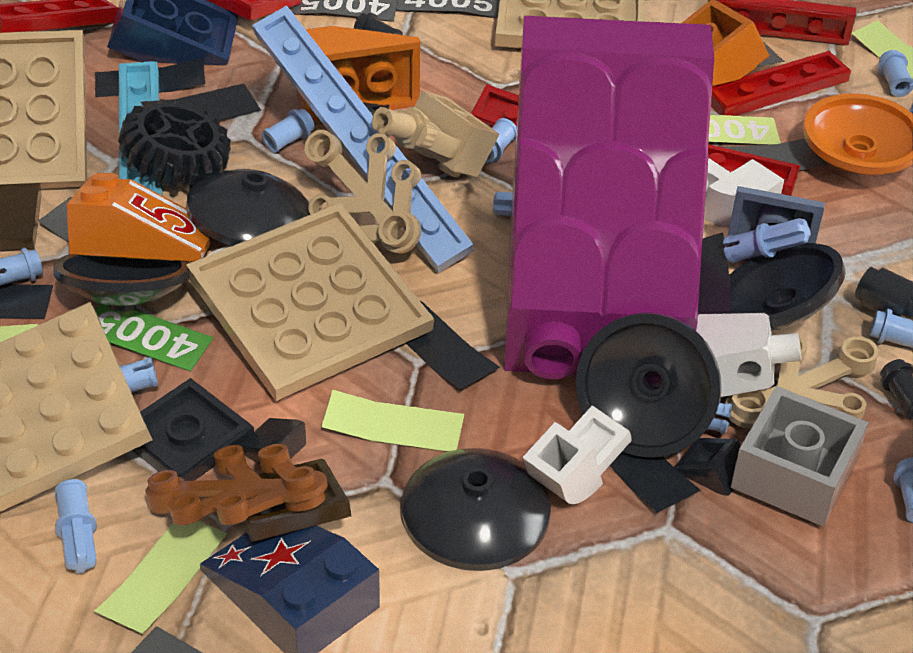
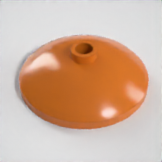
M838 94L818 101L806 113L803 134L807 144L822 160L838 169L859 175L878 176L895 173L913 165V114L895 102L868 94Z

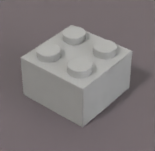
M776 386L739 449L731 488L824 527L858 460L869 422Z

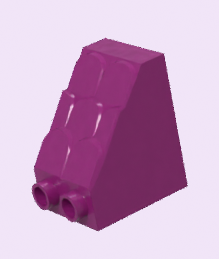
M524 16L510 223L504 371L530 372L546 379H560L569 375H576L581 355L593 336L612 321L630 314L644 312L660 313L679 319L694 330L697 329L714 68L711 25ZM650 371L647 373L649 384L662 381L661 376L657 372Z

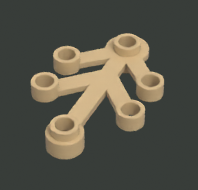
M327 130L314 131L305 142L304 150L306 156L319 166H329L355 196L330 198L324 194H318L309 203V213L311 215L318 212L320 206L327 202V208L341 203L349 214L371 213L380 224L360 226L372 242H382L383 246L393 253H406L416 246L421 236L420 222L417 217L411 214L412 188L420 181V169L409 160H400L393 166L391 176L396 185L392 210L384 201L387 160L391 159L395 153L396 146L394 141L383 133H375L368 139L366 150L369 154L368 180L366 182L342 155V144L336 136ZM385 141V148L380 153H377L378 145ZM330 146L328 153L324 156L325 149ZM410 168L411 173L406 180H402V173ZM406 227L404 235L398 239L399 230Z
M854 336L847 338L842 343L839 358L798 376L799 365L804 361L807 350V343L799 337L801 361L781 363L776 386L863 420L867 403L862 396L856 393L839 394L817 388L846 375L852 378H862L871 373L875 368L879 354L876 344L864 337ZM776 386L768 390L762 389L728 396L726 403L732 404L729 420L740 427L751 429Z

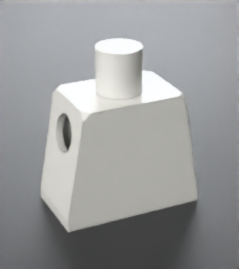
M765 313L698 315L696 331L713 351L720 369L721 397L770 388L774 385V364L801 361L799 333L772 336L769 316Z

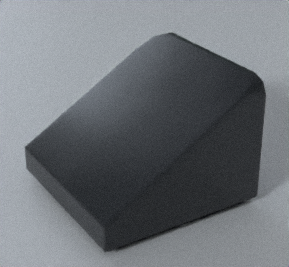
M269 418L239 446L243 448L245 456L260 464L258 452L262 448L272 444H285L291 459L306 445L305 423L297 419Z
M699 438L675 468L686 478L718 494L728 496L734 490L731 488L741 445L739 440Z

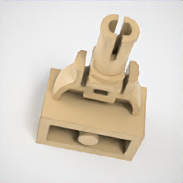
M423 90L414 107H409L408 110L399 109L397 111L380 107L375 111L372 118V126L376 131L394 136L395 140L404 148L414 149L423 156L437 159L440 161L438 168L454 177H460L461 173L478 177L500 135L449 98Z

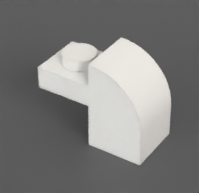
M708 158L704 219L719 226L730 227L737 186L781 194L784 179L753 159L733 172H729Z
M591 406L569 431L554 422L522 458L530 476L567 503L577 504L586 500L603 485L601 474L632 439L629 430L594 406Z

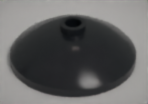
M235 169L213 173L194 184L187 195L186 211L191 222L201 232L217 241L234 246L310 215L308 209L310 202L294 185L275 175L260 170Z
M806 243L779 250L770 258H766L763 255L756 256L729 274L733 311L722 314L765 313L769 316L771 331L795 326L824 308L837 294L846 274L842 257L832 247L818 243Z
M68 254L54 262L53 270L54 277L68 290L89 301L107 304L113 311L126 312L135 310L138 304L156 301L181 287L190 277L189 269L186 268V265L190 262Z
M644 312L626 315L612 321L593 336L585 347L578 363L576 392L583 415L591 406H594L629 430L632 441L622 452L631 455L661 457L687 448L697 441L710 426L717 413L721 399V374L713 351L696 330L679 319L668 315ZM650 371L657 372L662 378L661 386L655 387L650 385L647 381V373Z
M458 449L430 459L410 477L402 496V520L412 542L433 560L461 570H494L522 560L541 543L550 522L551 502L546 487L528 474L524 462L508 454L490 449Z

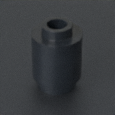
M869 267L858 283L855 298L862 301L863 307L875 313L877 310L885 312L886 309H891L892 315L913 320V281L884 267L879 270Z

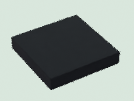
M189 378L140 412L152 437V441L132 451L158 472L174 470L177 472L178 477H182L184 481H195L216 466L214 453L217 450L226 446L240 445L254 432V426L192 378Z

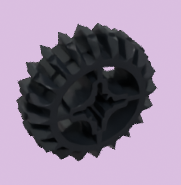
M160 99L157 104L145 101L143 106H134L132 113L126 114V118L122 122L118 143H120L119 150L122 153L121 160L129 163V171L140 172L141 180L151 179L155 181L156 187L164 184L170 186L173 191L176 187H183L185 190L190 191L198 181L213 173L224 171L227 168L231 150V139L227 137L228 129L220 126V119L208 117V110L199 111L194 109L193 104L189 106L182 105L178 100L174 103H167L164 99Z

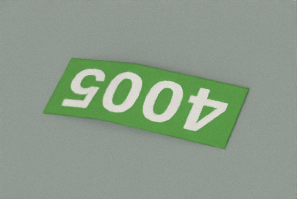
M99 304L95 309L109 343L190 372L214 338L140 311H113L109 308V305Z

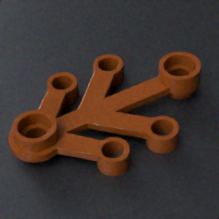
M272 444L258 452L262 471L264 473H274L278 479H262L247 465L243 448L239 445H231L217 450L214 453V459L218 473L228 475L232 480L184 481L182 477H178L176 471L165 470L155 473L148 478L149 486L145 489L150 510L157 514L171 513L175 525L183 526L195 523L202 517L216 511L221 524L233 525L246 520L253 514L283 502L285 508L289 511L300 512L313 509L325 500L324 491L328 483L325 474L322 472L314 471L313 468L306 466L295 467L291 463L288 448L285 444ZM199 497H208V498L203 499V500H200Z

